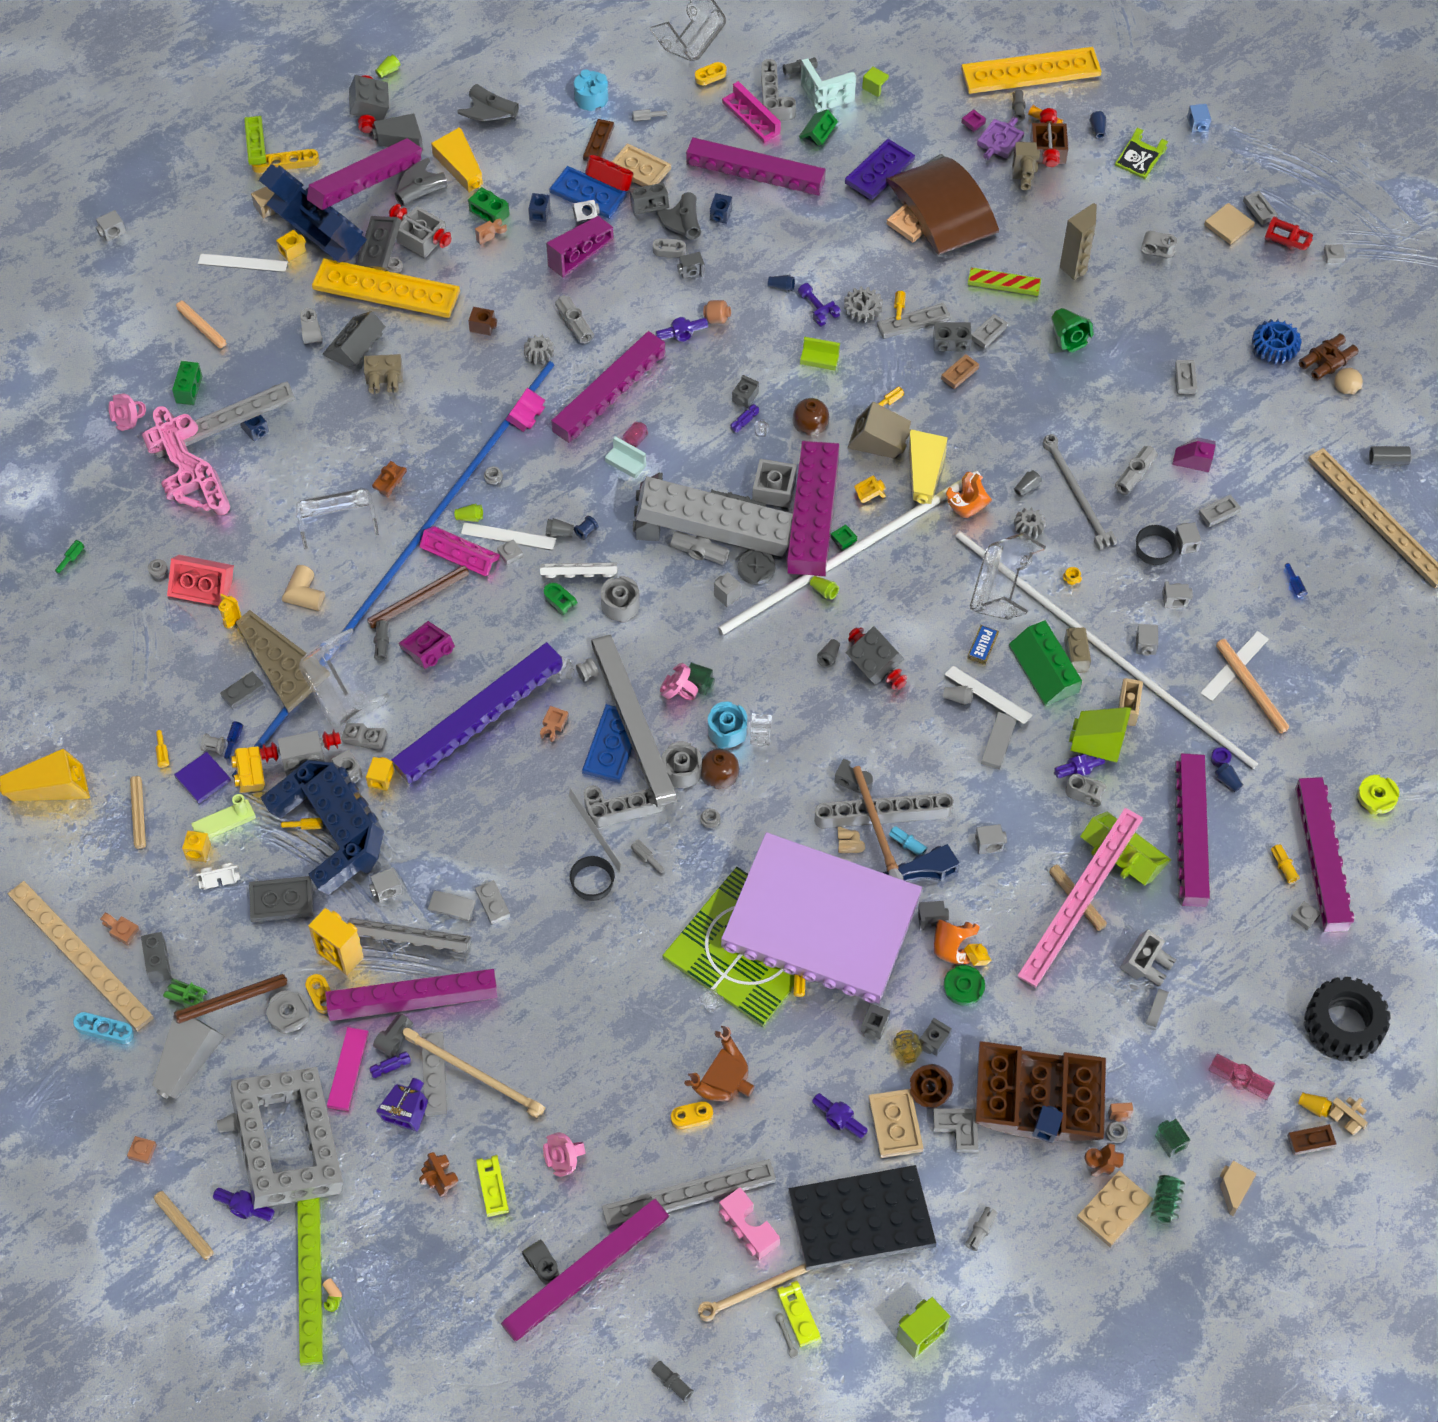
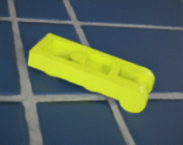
M493 1155L490 1159L485 1160L483 1158L476 1159L487 1217L509 1213L498 1155ZM493 1167L494 1169L492 1171L485 1172V1168Z
M796 1280L791 1282L790 1286L776 1288V1291L800 1347L820 1340L821 1336L802 1294L800 1285ZM794 1294L796 1299L789 1302L787 1296Z

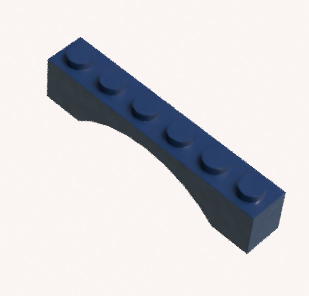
M946 844L942 847L937 846L933 848L931 852L925 855L920 854L909 863L899 864L898 870L902 874L904 881L917 879L941 881L958 873L960 862L949 845Z

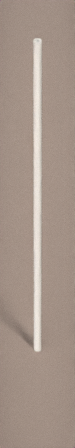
M961 531L957 533V539L1071 628L1083 627ZM1086 629L1089 642L1139 681H1142L1144 685L1252 769L1256 768L1258 763Z

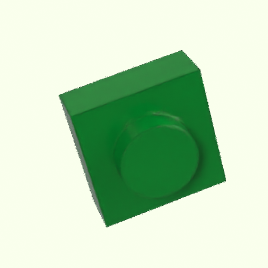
M846 524L831 533V539L841 550L857 541V536Z

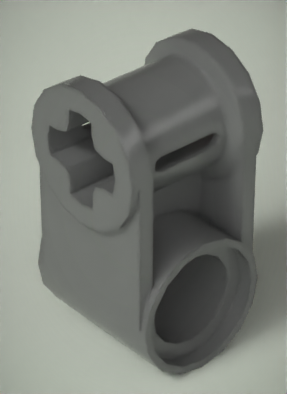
M541 1239L522 1251L524 1259L544 1284H549L559 1276L557 1263Z

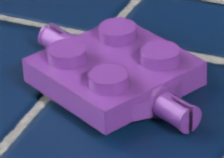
M1012 117L1008 123L993 119L977 140V145L987 150L983 155L985 159L989 160L993 154L1006 159L1015 149V142H1020L1024 137V132L1014 127L1018 122L1017 118Z

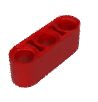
M596 155L589 156L585 170L586 175L622 191H629L634 175L631 170Z

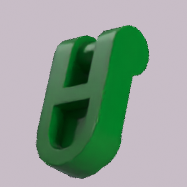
M549 583L544 587V598L556 608L559 614L565 615L570 607L578 604L576 598L558 583Z

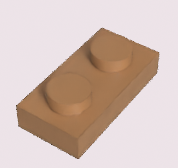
M965 354L941 375V380L953 389H956L979 369V364Z

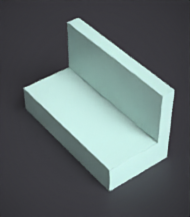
M615 436L613 438V449L606 455L605 462L636 479L646 467V453Z

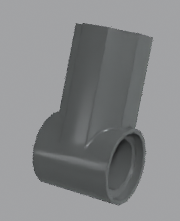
M398 1014L388 1028L377 1035L373 1047L389 1057L395 1056L401 1047V1041L405 1037L403 1030L405 1028L411 1029L414 1026L413 1022L407 1016Z

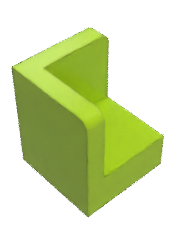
M872 67L863 76L862 89L879 97L881 95V86L889 79V75Z

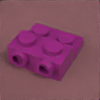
M429 621L398 643L400 648L411 655L414 662L424 669L429 666H435L438 659L444 655H449L455 647L451 636Z

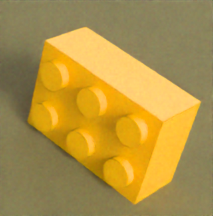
M324 908L308 925L316 953L348 976L364 958L357 928L350 922L345 923L337 912H331Z

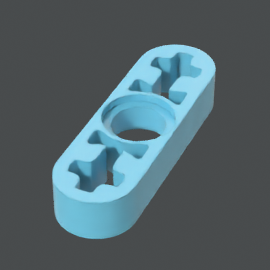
M87 1012L77 1014L73 1020L76 1030L81 1034L119 1044H127L134 1037L132 1027L125 1022ZM86 1019L88 1024H84L81 1027L80 1022H84ZM102 1024L109 1025L108 1031L100 1033L98 1028ZM124 1030H126L128 1034H124L121 1037L118 1032L122 1033L124 1032Z

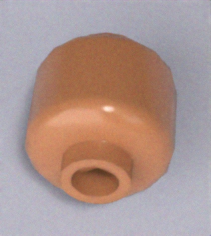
M710 300L704 306V318L710 324H724L728 317L731 316V307L724 300Z

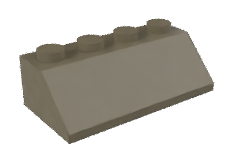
M1095 203L1067 221L1060 268L1073 280L1085 275L1088 271L1096 226L1097 204Z

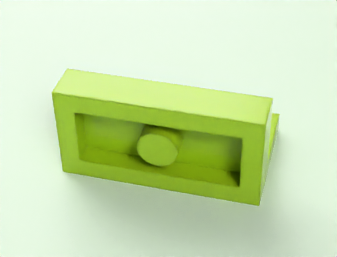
M804 337L800 364L836 371L840 343Z

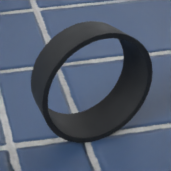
M1161 525L1146 526L1139 531L1136 537V552L1139 558L1151 565L1167 563L1171 560L1178 547L1176 535L1169 528ZM1147 536H1160L1170 543L1172 553L1163 558H1154L1146 555L1140 549L1139 542Z
M587 856L581 858L572 866L569 877L571 885L579 897L589 901H596L609 894L613 886L615 874L612 865L604 858ZM597 866L607 871L611 884L601 893L585 894L574 886L577 873L585 867Z

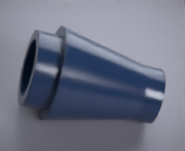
M1102 111L1093 112L1090 115L1089 121L1096 138H1103L1106 136V115Z
M790 274L769 276L768 287L785 292L793 291L795 277Z
M1227 762L1214 772L1217 775L1216 778L1232 789L1234 793L1244 785L1232 765L1229 766Z

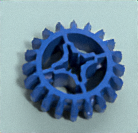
M1270 319L1268 322L1264 321L1262 325L1259 324L1255 329L1252 344L1256 355H1261V360L1266 358L1268 363L1274 361L1276 364L1280 361L1283 364L1285 361L1290 362L1292 358L1297 356L1301 348L1302 339L1300 338V333L1297 332V328H1292V323L1286 324V321L1279 322V319L1274 322Z

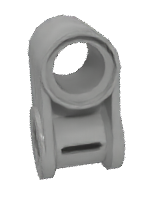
M1147 231L1144 235L1141 250L1148 255L1171 258L1175 255L1174 246L1177 244V238L1171 234Z
M311 308L304 309L300 313L304 344L322 342L315 310Z
M1073 774L1068 780L1065 792L1072 799L1098 807L1101 805V796L1106 791V785L1101 781L1093 780L1080 774Z

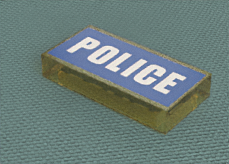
M980 625L967 659L986 665L999 631Z

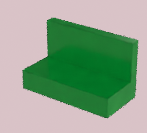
M829 109L815 113L799 137L802 139L810 136L818 146L822 145L838 121Z

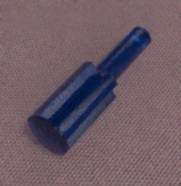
M1286 563L1285 568L1291 578L1290 584L1297 598L1305 597L1308 592L1300 576H1296L1290 563Z
M237 721L232 722L226 740L228 742L224 755L226 760L230 759L233 747L238 743L244 726Z

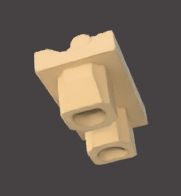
M1336 1097L1328 1116L1336 1122L1344 1114L1348 1116L1351 1120L1344 1128L1352 1135H1355L1361 1128L1364 1130L1368 1122L1356 1113L1358 1111L1364 1115L1367 1112L1361 1106L1364 1100L1359 1098L1355 1101L1349 1097L1346 1102L1352 1106L1350 1108Z

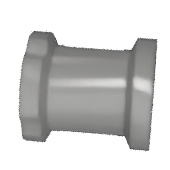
M205 733L201 740L200 749L201 751H215L221 755L224 752L226 739L224 737H211Z

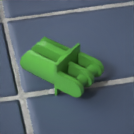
M172 978V984L168 985V991L164 992L163 997L183 1004L186 1008L203 1002V996L207 995L208 991L193 985V982L187 984Z

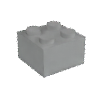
M760 459L753 485L752 500L789 508L796 481L797 465Z

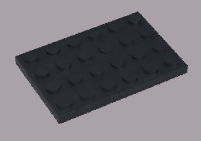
M916 1165L788 1188L806 1271L936 1247V1239Z

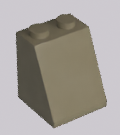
M872 402L856 418L848 448L895 459L906 449L907 444L905 442L910 435L911 421Z

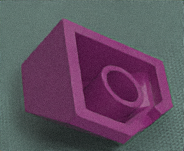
M1197 437L1177 447L1172 465L1209 472L1216 441Z

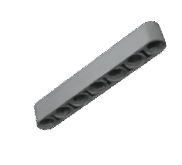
M947 793L872 799L881 824L948 818L952 814L954 803L953 797ZM864 800L821 803L815 808L814 822L819 828L872 825ZM860 811H866L867 814H862Z

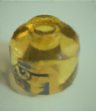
M911 1030L900 1031L896 1034L892 1041L896 1058L904 1061V1063L915 1062L916 1058L922 1054L919 1036Z

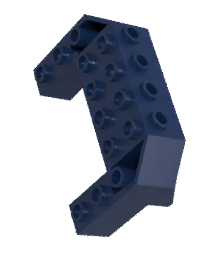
M271 163L260 177L259 181L274 192V195L266 205L337 262L351 260L367 239L362 236L364 232L330 206L321 210L307 200L308 188L304 190L302 188L304 184L280 165L276 167Z
M307 760L260 797L268 811L280 819L308 798L340 849L308 873L318 890L330 895L360 870L369 874L379 858L384 830L379 824L377 816L370 810L368 802L361 796L358 787L351 781L349 773L343 766L339 767L332 762Z

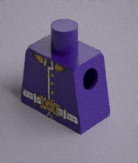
M412 1078L408 1087L400 1084L395 1085L378 1107L376 1113L383 1122L418 1132L428 1104L427 1098L421 1092L424 1083L417 1078Z

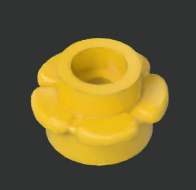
M1069 567L1063 574V579L1069 585H1075V583H1080L1082 580L1081 572L1076 567Z

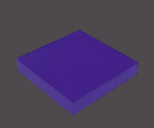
M207 751L174 774L178 782L198 804L231 782V778Z

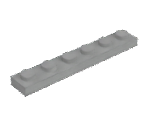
M356 918L348 920L357 928L358 936H371L372 939L376 940L384 938L391 939L395 943L410 942L414 946L429 945L434 949L447 948L458 953L467 951L471 945L472 937Z

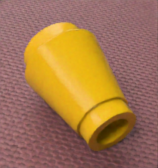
M1302 1092L1298 1104L1320 1118L1321 1116L1327 1118L1332 1101H1329L1327 1097Z

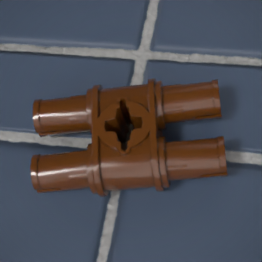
M1339 333L1334 338L1324 340L1322 344L1312 348L1309 354L1299 359L1298 363L1304 370L1314 363L1319 364L1320 366L1311 373L1312 378L1318 381L1327 374L1335 373V370L1341 366L1347 365L1348 360L1358 355L1359 350L1352 344L1347 349L1340 351L1338 347L1345 344L1346 338L1343 334Z

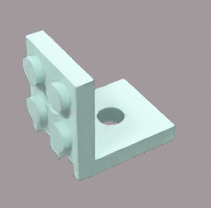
M808 58L803 59L801 64V86L817 112L855 100L856 75L854 72L821 81Z

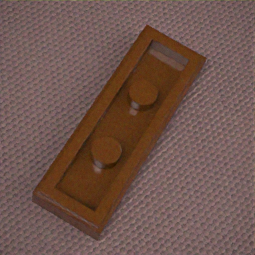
M602 119L597 120L583 154L584 161H588L590 155L603 157L614 129V122Z

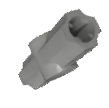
M563 295L559 297L555 305L567 322V328L573 331L580 343L586 344L594 338V333L582 317V311L576 308L569 296Z
M1144 446L1138 455L1130 460L1129 466L1115 483V488L1119 493L1123 495L1129 494L1137 482L1143 479L1144 473L1158 456L1155 448Z
M680 531L674 532L672 536L671 547L688 552L696 560L707 559L723 565L728 559L729 549L711 543L709 538L698 535L694 537Z

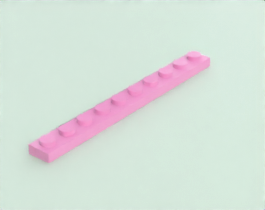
M1124 808L1018 974L1019 979L1034 988L1038 986L1143 821V817Z

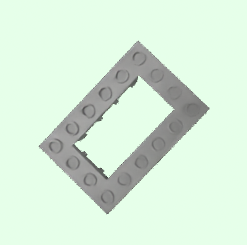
M317 1067L232 1080L230 1094L254 1209L341 1194L343 1180ZM301 1099L300 1111L303 1112L305 1119L304 1129L308 1133L309 1151H312L313 1167L273 1173L259 1106L264 1105V1107H267L273 1103H290L291 1100Z

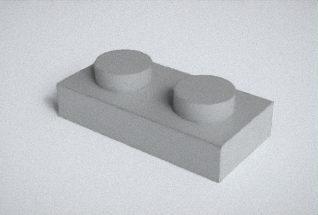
M1260 191L1244 196L1243 202L1261 225L1271 222L1274 216H1278Z
M993 314L971 334L972 341L985 349L1007 329L1008 323Z
M1176 360L1175 370L1178 394H1196L1197 381L1194 360Z
M1228 495L1200 509L1198 514L1207 526L1211 527L1239 513L1241 507L1231 495Z
M494 880L475 888L491 925L510 917V912Z

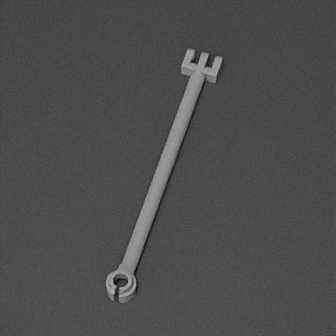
M1053 434L1045 436L1043 440L1044 449L1053 454L1098 534L1094 538L1096 546L1100 550L1104 548L1103 544L1105 547H1109L1110 542L1112 545L1117 544V539L1112 531L1105 533L1058 450L1057 437Z

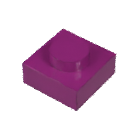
M973 109L962 118L961 123L975 132L986 123V118Z

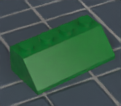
M1046 620L1027 627L1009 643L1011 651L1045 707L1080 693L1082 679Z

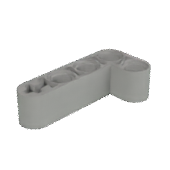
M766 59L761 65L763 105L779 120H791L796 115V100L792 97H779L777 64L772 59Z
M588 786L584 790L586 811L597 828L659 813L666 807V805L656 807L649 789L604 800L602 791L598 786Z

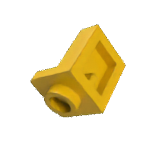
M874 475L854 486L862 503L878 495L882 498L886 497L884 483L881 479L877 480Z

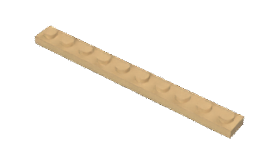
M1324 448L1310 455L1308 461L1434 588H1437L1438 562Z
M25 881L7 893L14 903L137 1032L154 1019L153 1015Z

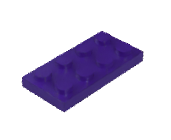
M887 139L845 178V184L873 200L889 185L886 178L897 175L905 170L915 160V155L892 140Z

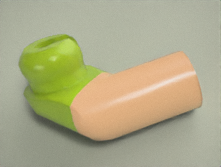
M330 1278L322 1284L329 1294L323 1305L327 1311L334 1312L340 1306L342 1292Z

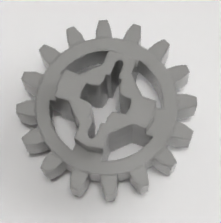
M860 286V290L853 288V293L848 292L847 296H845L844 309L847 315L851 314V319L856 317L858 322L861 319L867 322V319L870 318L873 321L874 316L879 317V313L882 312L883 299H881V294H876L875 289L870 291V288L867 287L866 290H863V287Z

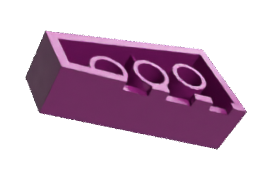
M597 216L546 243L548 266L563 278L614 239L613 227L600 216Z

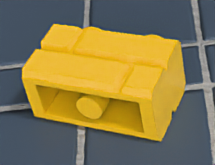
M259 747L235 749L234 756H231L232 768H236L237 774L234 775V785L239 787V793L264 790L265 783Z

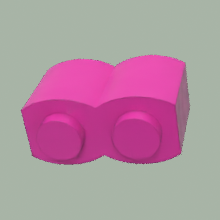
M527 388L506 420L523 432L526 428L531 429L536 422L533 419L535 415L540 416L545 409V406H543L545 399Z

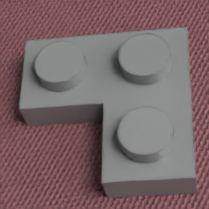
M934 1108V1132H955L957 1153H978V1125L975 1123L976 1109Z

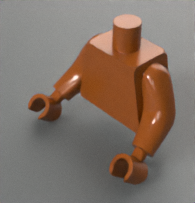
M721 1026L723 1034L715 1031V1036L721 1038L723 1049L720 1050L701 1081L697 1073H688L691 1080H686L684 1084L692 1086L698 1095L707 1100L720 1102L734 1100L738 1092L749 1097L755 1086L746 1081L748 1078L747 1062L731 1038L730 1028Z

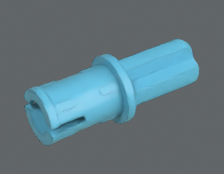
M897 826L893 827L889 833V836L902 844L904 849L908 848L916 855H924L928 849L927 846L914 839L913 835H908Z

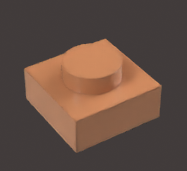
M1132 1102L1111 1104L1108 1110L1109 1120L1122 1122L1130 1119L1133 1113Z
M135 1136L127 1157L134 1161L149 1164L157 1144L155 1141Z

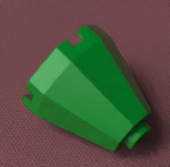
M1061 308L1056 310L1051 317L1058 345L1063 350L1067 349L1069 352H1075L1085 347L1088 343V337L1092 338L1094 335L1093 323L1072 311Z

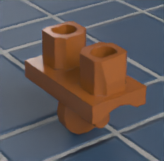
M390 461L387 466L382 467L381 474L372 484V487L378 490L380 494L389 497L395 486L401 482L407 469Z
M1107 1144L1100 1150L1096 1148L1089 1149L1085 1153L1084 1159L1088 1166L1094 1168L1091 1176L1098 1177L1102 1173H1113L1115 1167H1122L1124 1153L1116 1152L1115 1145Z
M432 1152L427 1155L428 1159L423 1164L424 1167L421 1169L423 1175L420 1176L419 1182L422 1185L428 1184L430 1188L435 1187L439 1196L442 1197L447 1194L449 1189L457 1185L458 1178L454 1172L445 1174L444 1169H447L449 1166L447 1156L445 1154L436 1156Z

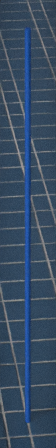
M549 361L530 385V390L533 392L537 390L555 366L553 362ZM506 418L319 660V663L324 667L420 543L424 530L433 526L511 424ZM285 706L253 747L258 746L260 749L263 748V744L267 743L289 714ZM235 770L234 773L232 774V777H233V778H234V775L237 774V773H236V770Z

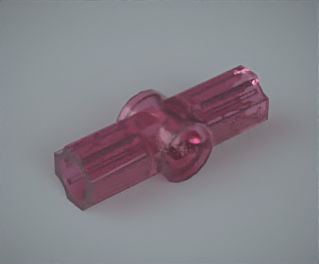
M1218 1053L1215 1055L1208 1070L1231 1082L1234 1088L1239 1090L1245 1089L1266 1101L1275 1086L1274 1082L1253 1072L1250 1066L1237 1064ZM1237 1075H1244L1246 1079H1240Z

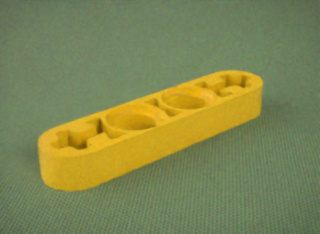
M314 149L266 154V163L251 166L252 170L256 173H264L274 160L281 161L279 164H273L274 166L278 167L280 165L285 170L312 167L319 163V154ZM292 158H298L296 162L289 161Z

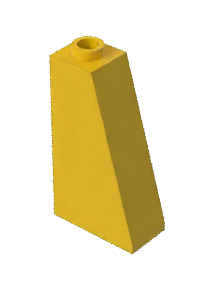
M460 127L431 143L433 156L468 192L483 185L482 172Z

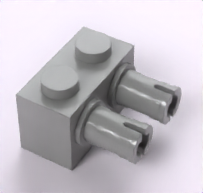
M1148 929L1139 935L1120 968L1136 980L1145 976L1159 987L1164 982L1166 975L1152 967L1153 961H1157L1167 970H1170L1176 959L1161 950L1165 941Z

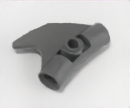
M475 84L469 91V97H471L474 103L473 107L457 110L459 115L470 119L491 121L507 117L515 118L518 114L519 103L502 98L479 84Z
M429 158L416 163L404 172L397 191L394 193L397 202L401 206H405L426 194L447 188L444 172L436 174L425 170L430 162Z
M686 192L682 194L681 200L674 208L657 210L664 227L685 235L690 240L697 239L701 235L696 214V195Z

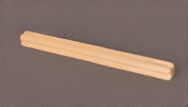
M1226 639L1219 640L1216 647L1279 733L1286 732L1289 729V725Z

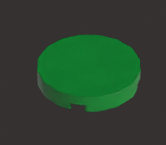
M959 965L947 972L943 982L944 992L953 1003L960 1006H969L977 1003L982 998L985 991V980L976 968L969 965Z

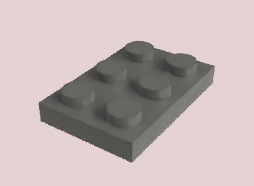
M371 216L365 234L367 240L361 247L356 265L387 270L402 220L398 217Z
M310 876L249 882L251 922L314 916L312 879Z

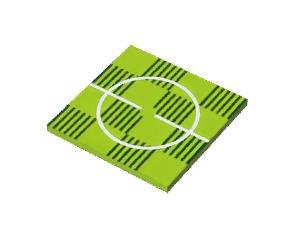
M736 866L665 951L662 958L764 1027L794 989V975L788 974L778 967H768L759 960H749L742 954L729 953L721 947L722 936L748 876V873Z

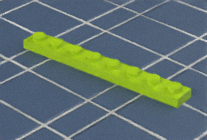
M320 1197L297 1201L299 1352L301 1366L323 1364Z

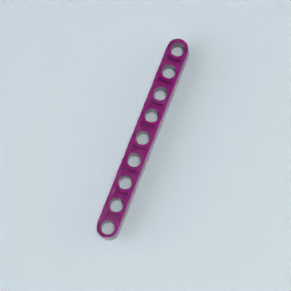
M656 1198L653 1199L502 1321L501 1325L514 1342L518 1341L658 1228L670 1215Z

